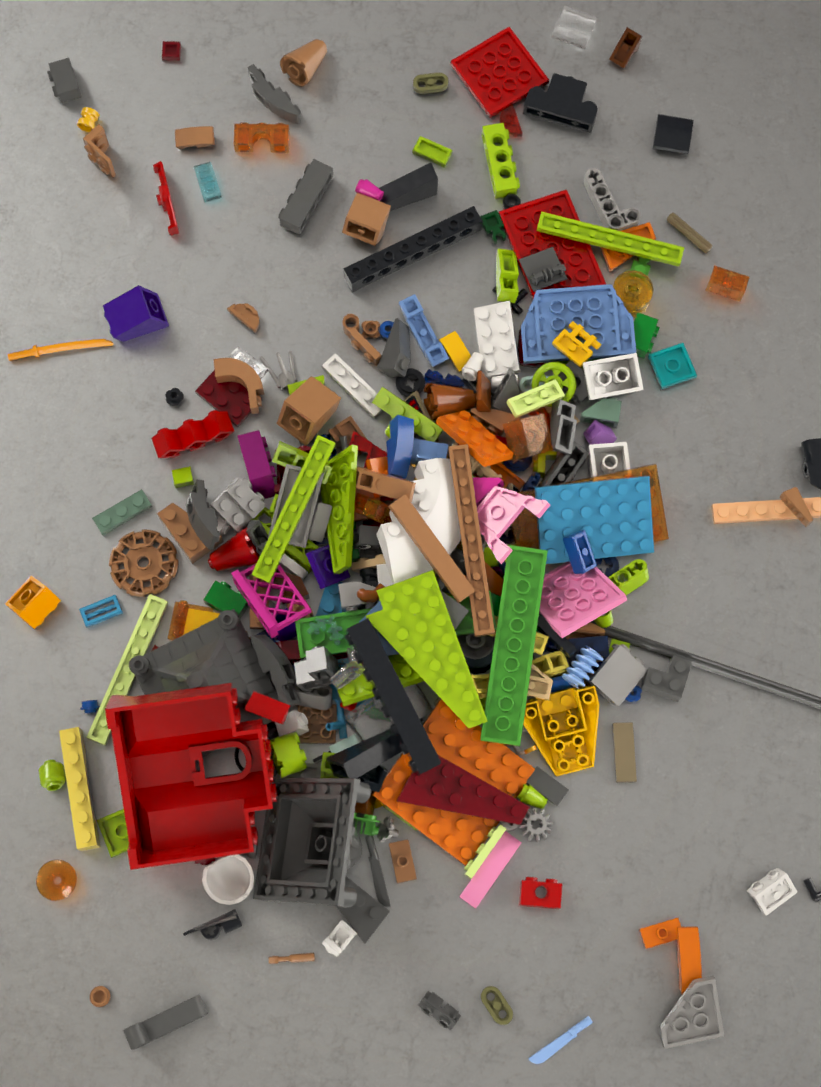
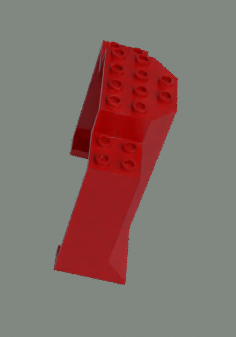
M232 683L140 696L111 695L105 708L108 729H111L129 839L127 852L130 870L254 852L255 845H258L257 826L253 827L255 825V811L273 809V802L277 801L276 785L272 784L274 782V763L270 757L271 743L270 739H268L267 724L263 725L262 719L240 722V709L235 707L238 700L237 689L232 687ZM237 747L243 751L246 765L242 772L206 778L202 751ZM196 760H199L200 771H197Z

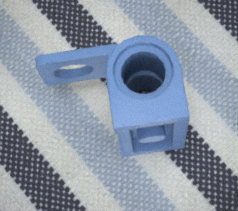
M414 438L410 464L417 465L419 461L434 458L446 459L448 444Z

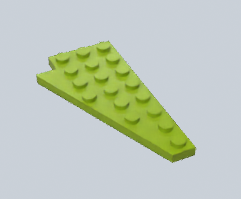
M433 570L376 590L383 610L366 615V619L369 618L371 624L468 728L488 722Z

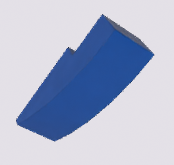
M397 415L389 422L390 439L386 441L388 475L406 479L413 450L414 419Z

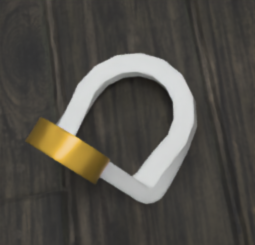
M526 728L522 729V732L528 733ZM533 739V746L524 751H521L519 746H513L518 756L535 751L538 747Z

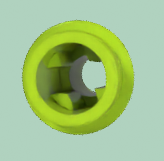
M524 784L523 789L517 796L520 802L543 809L548 799L544 798L530 784Z

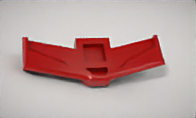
M160 161L153 165L154 172L159 173L161 185L158 186L159 194L156 197L158 205H162L163 210L168 212L171 224L168 226L169 235L179 234V229L163 163Z

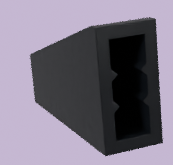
M428 163L380 187L379 189L384 191L380 201L391 205L390 211L437 195L438 177L432 163Z
M388 729L326 759L334 776L356 779L401 753L402 751L399 747L401 741L398 736L395 737L391 729Z

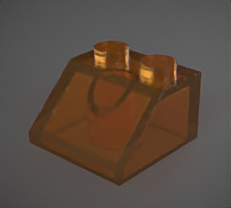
M544 413L503 424L508 447L514 453L512 461L553 451L551 436Z

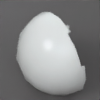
M239 854L224 856L206 866L203 870L202 881L205 891L213 900L220 904L232 905L248 897L253 888L254 873L252 866L245 857Z

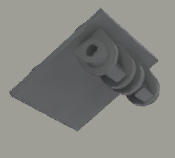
M553 247L519 259L533 292L567 279L564 272L566 271L565 265H561Z

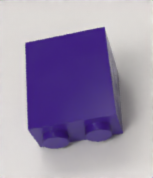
M139 285L102 305L105 311L104 317L110 326V334L113 338L123 342L169 326L158 294Z

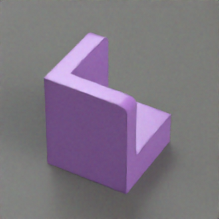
M594 420L583 433L590 445L614 443L617 440L612 429L597 420Z

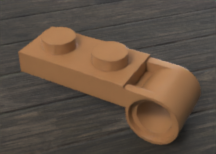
M347 314L342 321L344 333L351 339V345L356 350H360L369 363L372 362L377 366L381 359V354L359 333V318L354 314ZM348 323H354V324H355V326H354V327H351V328L348 327V326H346V325H347Z

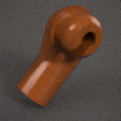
M380 583L374 590L361 588L357 592V597L362 602L374 603L379 599L376 590L385 588V586Z

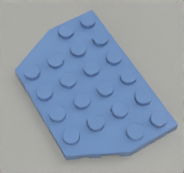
M612 284L537 290L521 325L523 364L570 361L568 357L552 345V342L564 329L569 333L573 331L568 327L572 321L577 325H582L588 334L594 335L597 341L602 344L598 350L592 346L589 347L593 351V355L589 359L610 358L636 353L633 317L625 308L621 298L616 294ZM580 336L576 337L580 342H585Z

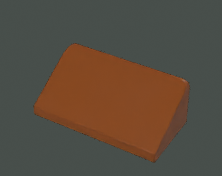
M478 370L477 412H491V383L484 373Z

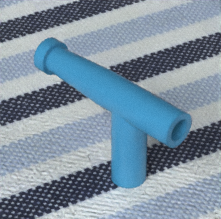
M336 699L337 721L327 723L326 729L328 731L339 729V737L343 739L347 738L344 709L340 706L341 699Z

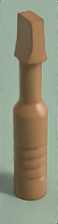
M303 953L284 957L271 956L269 957V964L287 961L291 963L315 961L314 953Z

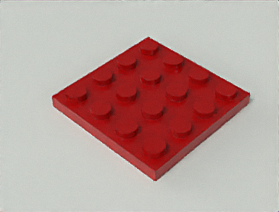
M510 27L450 61L452 68L489 118L527 97L530 88L534 86L543 87L549 83L548 77Z

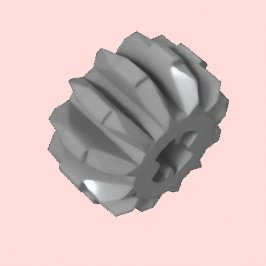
M533 808V815L528 811L526 814L528 818L524 817L523 819L525 824L519 825L521 829L526 828L522 832V836L529 833L528 841H531L533 836H535L536 842L540 841V836L546 840L547 835L545 832L552 833V830L547 826H552L553 822L546 821L551 815L547 814L544 817L542 816L544 809H541L539 814H537V809ZM536 820H538L540 822L539 825H541V828L538 827L535 830L532 828L534 825H531V822L534 823Z

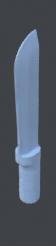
M587 1016L528 1059L534 1064L545 1062L573 1038H576V1034L593 1023L591 1018Z

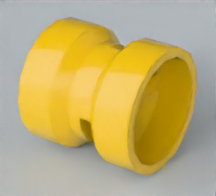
M84 107L81 111L82 117L77 122V127L85 132L92 131L96 127L95 122L98 121L100 114L92 108Z

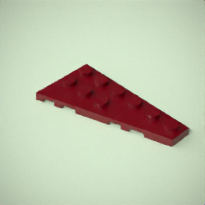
M439 755L438 757L442 764L419 776L416 772H411L396 799L397 802L521 825L530 808Z

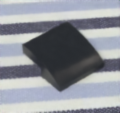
M658 114L653 149L688 154L693 120Z

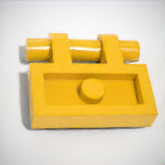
M572 321L568 327L573 331L569 333L564 329L554 339L552 345L581 368L583 362H586L593 355V351L589 347L592 346L598 350L602 344L597 341L594 335L588 334L582 325H577ZM580 336L585 342H580L576 337Z

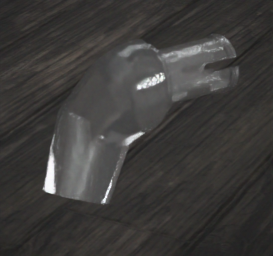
M353 646L347 648L349 663L344 665L330 678V681L337 689L344 687L363 674L364 668L362 664H358L353 655L355 653Z

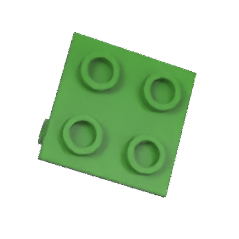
M357 813L354 814L356 830L358 821L362 822L360 834H362L364 822H366L364 834L378 835L379 827L376 826V822L380 823V821L376 820L377 816L365 814L364 818L357 817Z

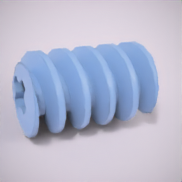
M586 645V648L580 649L582 655L577 654L575 656L577 661L571 662L573 668L567 667L568 674H562V678L577 689H579L578 685L585 687V683L582 680L590 679L587 675L588 672L594 674V670L591 667H599L596 660H604L598 652Z

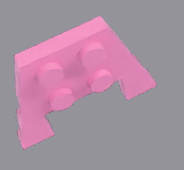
M494 486L479 504L477 512L480 533L485 538L499 563L502 564L513 551L499 538L524 508L540 518L550 506L546 500H538L529 495H521L515 491Z

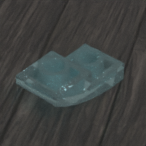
M207 162L193 166L204 202L222 198L212 163Z

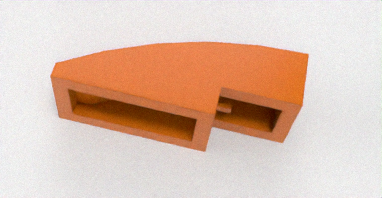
M698 926L677 927V966L679 968V990L682 995L694 979L702 978Z

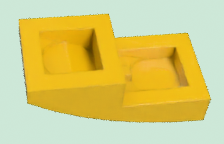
M453 331L439 339L457 372H460L471 358V355L457 332Z

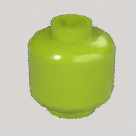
M47 760L38 769L40 784L48 791L58 790L66 782L64 765L60 762Z

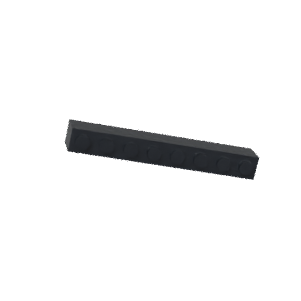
M369 618L347 628L345 631L346 635H344L346 642L349 646H353L355 660L358 664H362L364 668L362 673L366 681L371 682L373 686L371 690L375 699H380L383 705L381 711L385 718L389 717L392 723L390 729L395 737H399L401 741L399 747L404 755H408L410 759L408 764L413 773L416 772L419 776L442 764Z

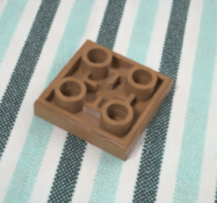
M332 704L327 710L298 705L297 711L305 714L308 719L307 726L309 729L308 732L299 736L300 743L335 744L336 730L328 731L326 724L337 721L336 704Z

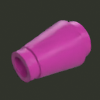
M360 179L355 189L356 193L358 192L378 201L382 199L384 191L367 179Z

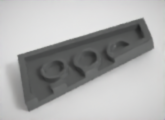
M345 877V886L353 887L356 890L357 900L351 908L337 906V908L366 944L390 911L348 877Z

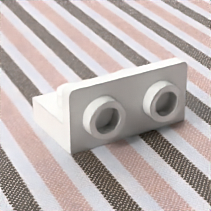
M776 868L769 871L760 881L754 882L747 889V893L754 898L762 913L768 915L796 894L797 890L787 873Z

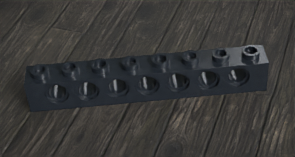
M472 206L343 268L344 279L351 291L354 292L481 231L482 219L475 207Z

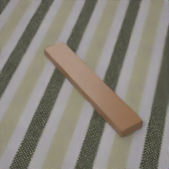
M403 495L388 506L455 600L459 603L475 592L408 497Z

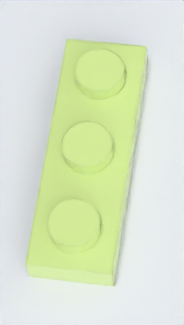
M555 379L512 397L506 403L514 417L518 418L559 399H563L565 394Z
M501 824L498 828L493 827L487 835L490 839L486 845L482 843L476 851L478 856L475 861L470 859L464 869L467 871L465 876L470 880L506 831V828Z

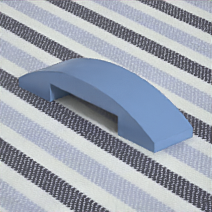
M414 294L398 302L416 342L430 365L434 367L449 360L441 342L439 343L427 321L416 295Z

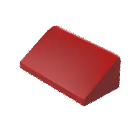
M253 691L244 710L279 724H284L291 705Z

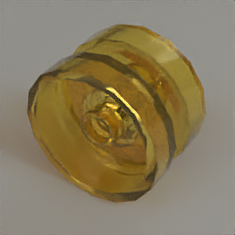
M634 270L625 271L616 278L613 284L616 295L621 298L625 308L633 318L636 317L637 312L645 313L649 307L654 290L652 282L647 275Z

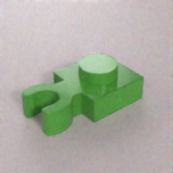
M637 256L638 261H633L627 279L645 284L651 265H648L651 260Z

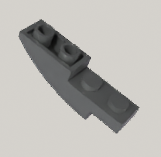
M254 64L249 66L248 73L254 82L252 90L256 98L266 108L281 118L296 124L300 123L301 111L296 104L293 105L291 103L289 94L286 91L283 92L280 87L275 89L271 82H267L260 68L257 69Z
M197 479L188 497L186 511L192 528L199 539L209 550H213L215 543H218L220 538V531H217L218 517L215 516V509L209 508V502H206L208 491L205 489L204 480Z
M266 635L251 636L252 645L259 660V666L263 673L271 674L279 701L291 706L299 704L300 702L294 688V684H296L295 670L284 652Z

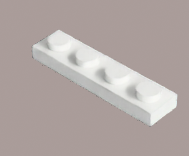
M336 353L322 365V368L373 418L383 411L372 403L377 393Z

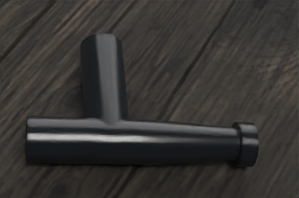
M496 286L492 289L494 293H496ZM524 288L518 293L516 302L511 303L512 310L517 315L523 312L518 303L528 294Z

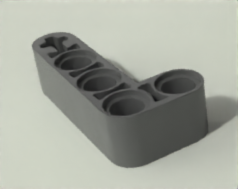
M197 995L143 1022L136 1023L124 1029L123 1032L131 1050H134L208 1013L201 996Z

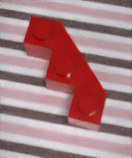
M213 410L203 420H185L178 429L162 428L151 439L158 458H174L180 456L179 452L190 449L191 452L203 448L205 443L215 440L216 443L220 442L235 431L227 411Z

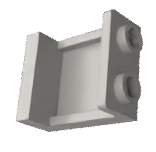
M613 644V651L594 674H588L589 680H584L590 685H595L596 691L610 704L620 706L648 670L643 666L644 662L641 659L630 654L631 650L624 644Z

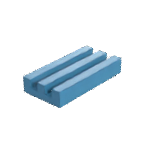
M116 595L79 609L86 628L123 614ZM114 601L115 603L90 614H85V612ZM117 608V610H115V611H112V612H110V613H107V614H105V615H102V616H100V617H97V618H95V619H92V620L88 621V619H90V618H93V617H95V616H98V615H100V614H103V613H105V612H108V611H110V610H113V609Z

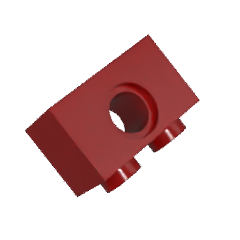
M526 877L525 880L520 882L519 906L549 909L561 908L562 883H558L557 879H546L545 882L537 881L538 878ZM536 888H544L546 896L538 898L535 894Z

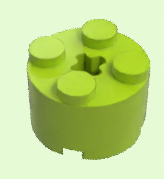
M291 732L270 739L271 749H274L273 761L281 778L304 771L307 768L305 762L307 760L303 749L300 750V739L297 732Z

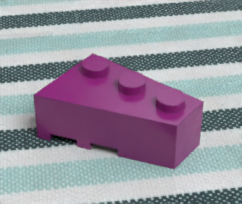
M260 430L238 435L250 483L252 484V491L254 493L259 492L265 499L274 497L273 477L277 476L274 466L269 465L272 459L270 452L265 451V448L268 447L265 436L261 437Z

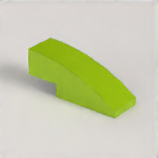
M498 248L496 257L497 301L515 303L519 293L517 258L513 250Z
M279 441L272 462L286 467V464L302 468L309 453ZM326 464L322 472L324 473L322 484L325 485L333 468L329 464Z

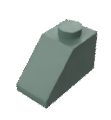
M614 397L602 398L582 412L580 422L591 424L594 420H597L608 427L617 428L622 401Z

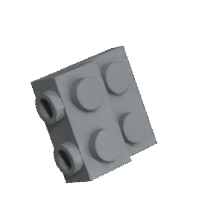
M236 478L210 504L236 533L251 519H254L266 506L264 503L265 498L259 492L254 493L251 490L252 484L245 478Z

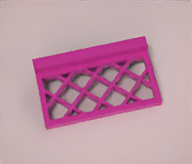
M256 564L242 572H239L237 569L231 573L233 582L271 639L278 635L279 630L312 612L280 565H278L270 584L260 582L258 578L256 581L246 578V576L253 572ZM274 578H283V585L273 584ZM258 586L267 587L266 594L257 593ZM271 588L281 590L279 597L269 595ZM284 591L293 592L292 599L283 598ZM267 600L277 601L276 607H266ZM280 603H290L289 610L279 609ZM294 604L304 607L300 612L292 611ZM277 614L287 615L286 619L280 623L275 620Z

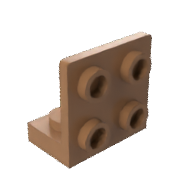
M98 124L83 138L84 148L88 152L87 157L94 164L100 165V169L105 175L109 174L114 178L116 174L111 159L104 154L109 147L104 128Z

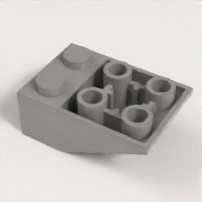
M359 581L338 584L342 612L373 608L380 601L378 599L374 603L362 602L357 597L359 589L374 590L376 587Z

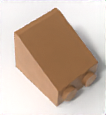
M311 376L284 400L277 425L307 446L337 410L341 397Z

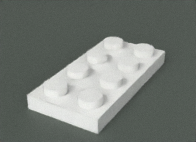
M510 301L474 308L479 352L483 356L481 367L484 375L488 379L505 375L509 368L513 370L514 374L520 373Z

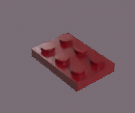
M215 370L195 390V393L215 410L227 411L231 422L236 427H239L251 414L247 389L238 382L217 383Z

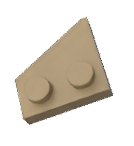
M383 554L376 555L373 559L360 558L358 562L352 563L351 570L360 574L361 569L377 568L376 565L386 564Z
M534 664L531 666L527 696L549 701L553 680L542 673Z

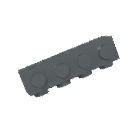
M315 159L306 166L305 175L302 179L298 180L294 194L291 193L289 195L287 206L285 209H281L278 216L281 227L298 235L301 234L334 176L332 167Z
M574 441L571 455L560 452L537 487L569 484L575 478L577 470L585 463V458L589 452ZM534 490V492H533L532 495H531V496L534 497V498H535V490Z

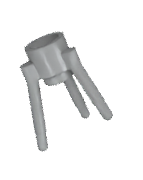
M291 351L288 352L290 372L286 371L280 353H276L282 371L279 374V379L262 356L260 357L261 362L275 380L277 387H281L282 390H288L287 385L297 382Z

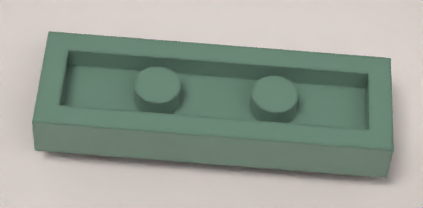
M141 489L92 519L101 534L105 535L148 510L152 505Z

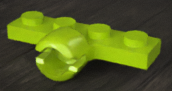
M384 387L380 389L372 401L373 404L388 413L392 419L397 415L414 419V432L427 441L436 442L444 431L434 421ZM390 424L387 426V428H386V430H385V434H386L387 437H389V438H390Z

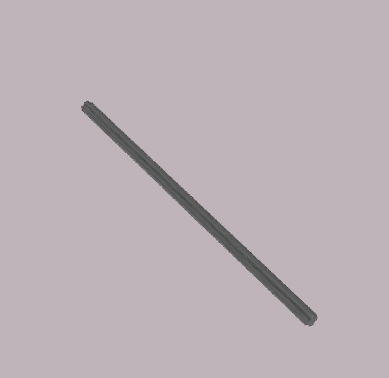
M613 626L603 628L605 629L604 636L631 643V645L669 658L675 655L691 660L692 666L821 709V697Z

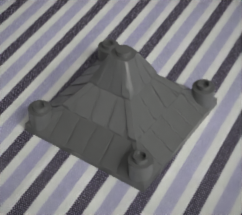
M235 609L225 610L220 613L218 618L143 656H134L129 662V668L135 674L144 695L232 683V687L237 689L238 700L235 707L240 709V722L262 719L263 725L273 722L244 710L253 691L278 701L279 699L267 673H263L259 666L256 651ZM216 750L202 751V756L204 757Z
M274 778L272 784L276 785L277 801L273 802V809H267L265 814L253 899L276 903L294 902L351 908L357 900V893L353 887L345 886V877L348 868L355 865L362 854V843L353 825L356 802L365 803L368 801L371 795L370 786L355 778Z

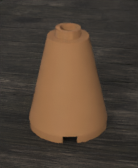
M315 39L281 58V70L284 74L287 73L290 78L288 80L300 87L310 82L327 53L325 42Z

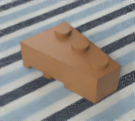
M171 503L157 513L160 521L192 564L212 551L199 539L192 528L187 512L179 506ZM221 535L219 538V542L215 543L213 549H215L224 542Z

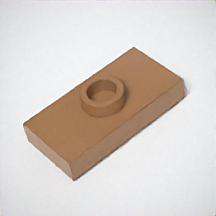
M408 839L389 843L397 884L416 880L417 877Z

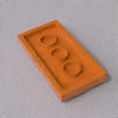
M466 410L437 417L436 424L459 445L468 444L469 454L483 467L512 459L514 453Z

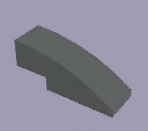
M559 399L552 404L550 419L551 444L553 450L570 456L577 420L574 419L576 405Z

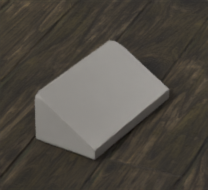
M317 501L308 539L317 542L323 541L332 510L331 505Z

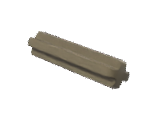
M672 212L667 217V222L704 253H708L711 250L712 244L678 215Z

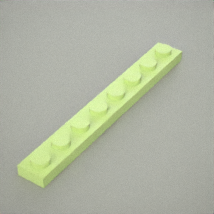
M149 594L88 732L87 739L106 746L111 735V729H108L105 708L111 695L128 696L136 678L129 668V662L134 656H143L147 653L168 601Z

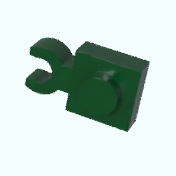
M497 210L480 216L486 234L492 233V242L494 244H497V236H501L502 240L506 241V234L501 230L504 228V224Z

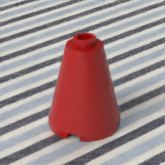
M247 528L241 530L210 553L208 563L211 569L223 571L257 563L260 556L246 532Z

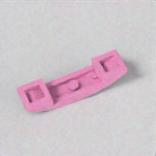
M505 831L466 886L460 898L476 909L522 842Z

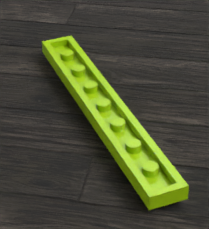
M541 212L537 231L678 267L681 264L684 247L545 212Z
M317 435L251 574L252 576L270 584L336 445L335 442Z

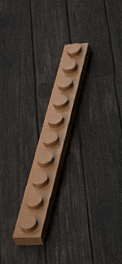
M468 444L450 446L448 449L466 577L475 592L469 595L475 637L495 634Z

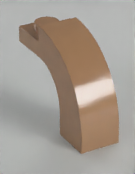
M213 359L217 383L232 381L242 384L248 391L251 413L259 414V407H262L260 395H264L261 379L250 365L238 359Z

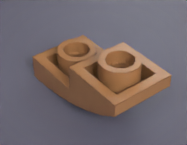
M200 126L176 129V148L183 149L193 146L201 148L215 145L214 127Z

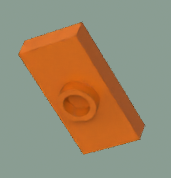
M679 918L639 929L645 949L677 940V927H681Z

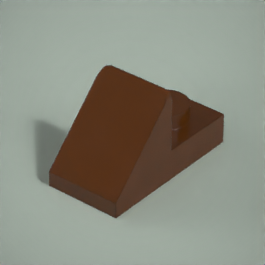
M627 27L609 60L622 68H626L634 52L638 51L643 36Z

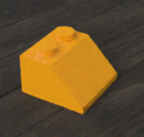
M31 575L5 605L35 629L43 623L45 617L57 608L61 600L49 588Z

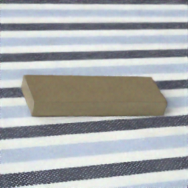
M633 722L613 723L616 783L637 782Z

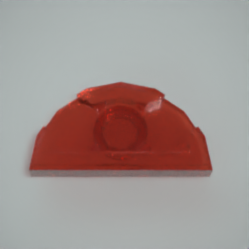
M512 103L502 109L499 120L500 123H504V127L508 129L509 134H512L514 137H520L523 133Z

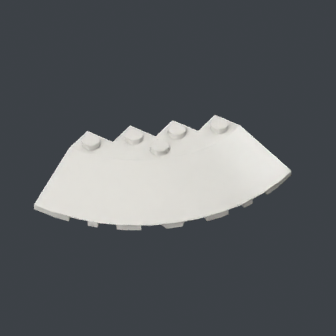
M434 458L419 461L414 471L417 480L411 481L416 483L411 503L450 555L461 541L450 459ZM390 510L389 514L392 522L381 524L376 535L392 584H396L432 571L433 568Z

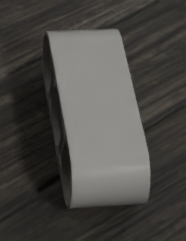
M294 684L300 702L297 705L319 710H327L332 706V688L329 685L303 691L297 684Z

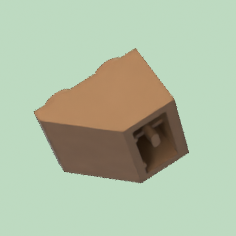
M357 192L346 216L342 233L376 246L383 237L391 205Z

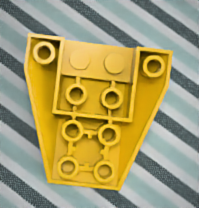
M595 685L578 687L579 689L572 687L550 693L549 701L535 697L526 701L523 725L555 776L594 767L599 701Z

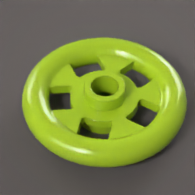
M549 362L539 367L532 378V389L538 387L539 382H545L544 384L556 379L561 389H563V386L568 388L567 393L561 400L569 402L576 391V378L572 370L559 362ZM552 370L554 375L546 378L545 372ZM561 372L567 376V379L564 381L558 376Z

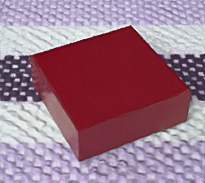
M163 41L162 60L180 61L181 42Z

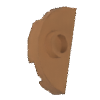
M244 303L232 304L227 308L230 314L256 333L260 320L253 306Z

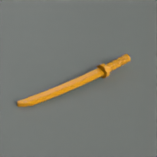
M93 339L41 347L34 345L31 349L9 353L8 359L12 361L30 356L39 357L41 354L58 351L113 346V342L106 339Z

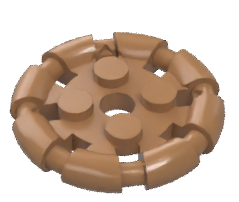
M144 529L141 532H130L118 541L119 543L116 548L113 547L109 558V566L112 570L110 572L111 577L120 589L123 588L127 591V594L137 597H146L148 594L156 595L169 586L168 583L171 579H174L178 570L176 548L167 537H162L161 533ZM143 539L144 543L137 544V540ZM155 542L160 544L157 549L152 546ZM125 547L130 549L126 555L122 553ZM162 556H168L169 560L163 561ZM147 558L149 560L148 565L140 567L138 565L140 559ZM124 564L125 569L119 570V565ZM161 571L166 573L163 578L158 577ZM129 577H131L132 580H134L132 584H129L127 582ZM150 581L151 586L144 587L143 582Z

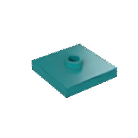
M684 343L648 355L661 389L697 377Z

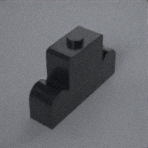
M554 73L547 92L540 86L530 88L524 103L523 114L591 133L598 108L592 101H585L583 103L587 87L586 82L571 76Z

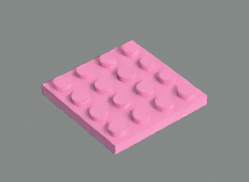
M566 562L544 575L539 614L563 638L626 602L627 597L597 567L584 574H575L571 563Z

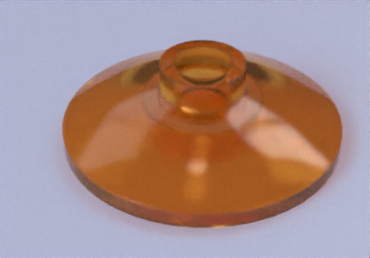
M51 860L45 863L39 869L36 877V885L40 894L46 899L53 901L67 898L74 891L77 883V875L74 868L63 860ZM56 877L61 878L60 884H55Z

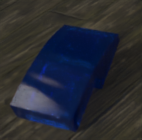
M428 369L425 373L424 378L427 383L464 388L462 379L456 375L452 376L448 373L444 379L438 371Z

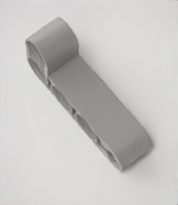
M597 168L588 169L584 178V187L603 226L617 231L638 226L641 217L640 211L633 207L620 211L601 171ZM596 193H602L604 196H598ZM604 208H609L611 211L607 212ZM628 217L634 218L635 221L629 220ZM611 224H617L619 227H613Z

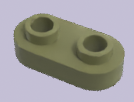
M444 73L421 74L414 78L413 89L419 94L443 92L448 88L449 80Z
M494 986L483 989L481 1001L494 1021L500 1025L510 1023L513 1018V1011L499 989ZM488 993L494 994L495 998L493 1001L487 999ZM501 1010L506 1012V1017L503 1019L499 1017Z

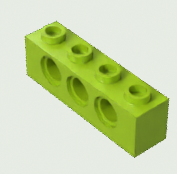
M504 123L482 126L481 135L495 199L504 198L508 194L517 195L520 182L519 178H515L516 164L511 159L513 150L507 141L509 140L508 129H505ZM506 175L508 178H502L501 176Z

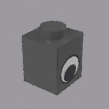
M359 525L353 530V549L377 550L380 544L376 534L380 527Z

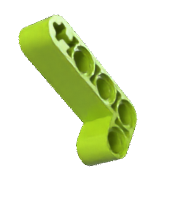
M636 559L608 578L623 593L628 595L649 580L647 563L644 560ZM611 610L593 621L599 627H609L613 623Z

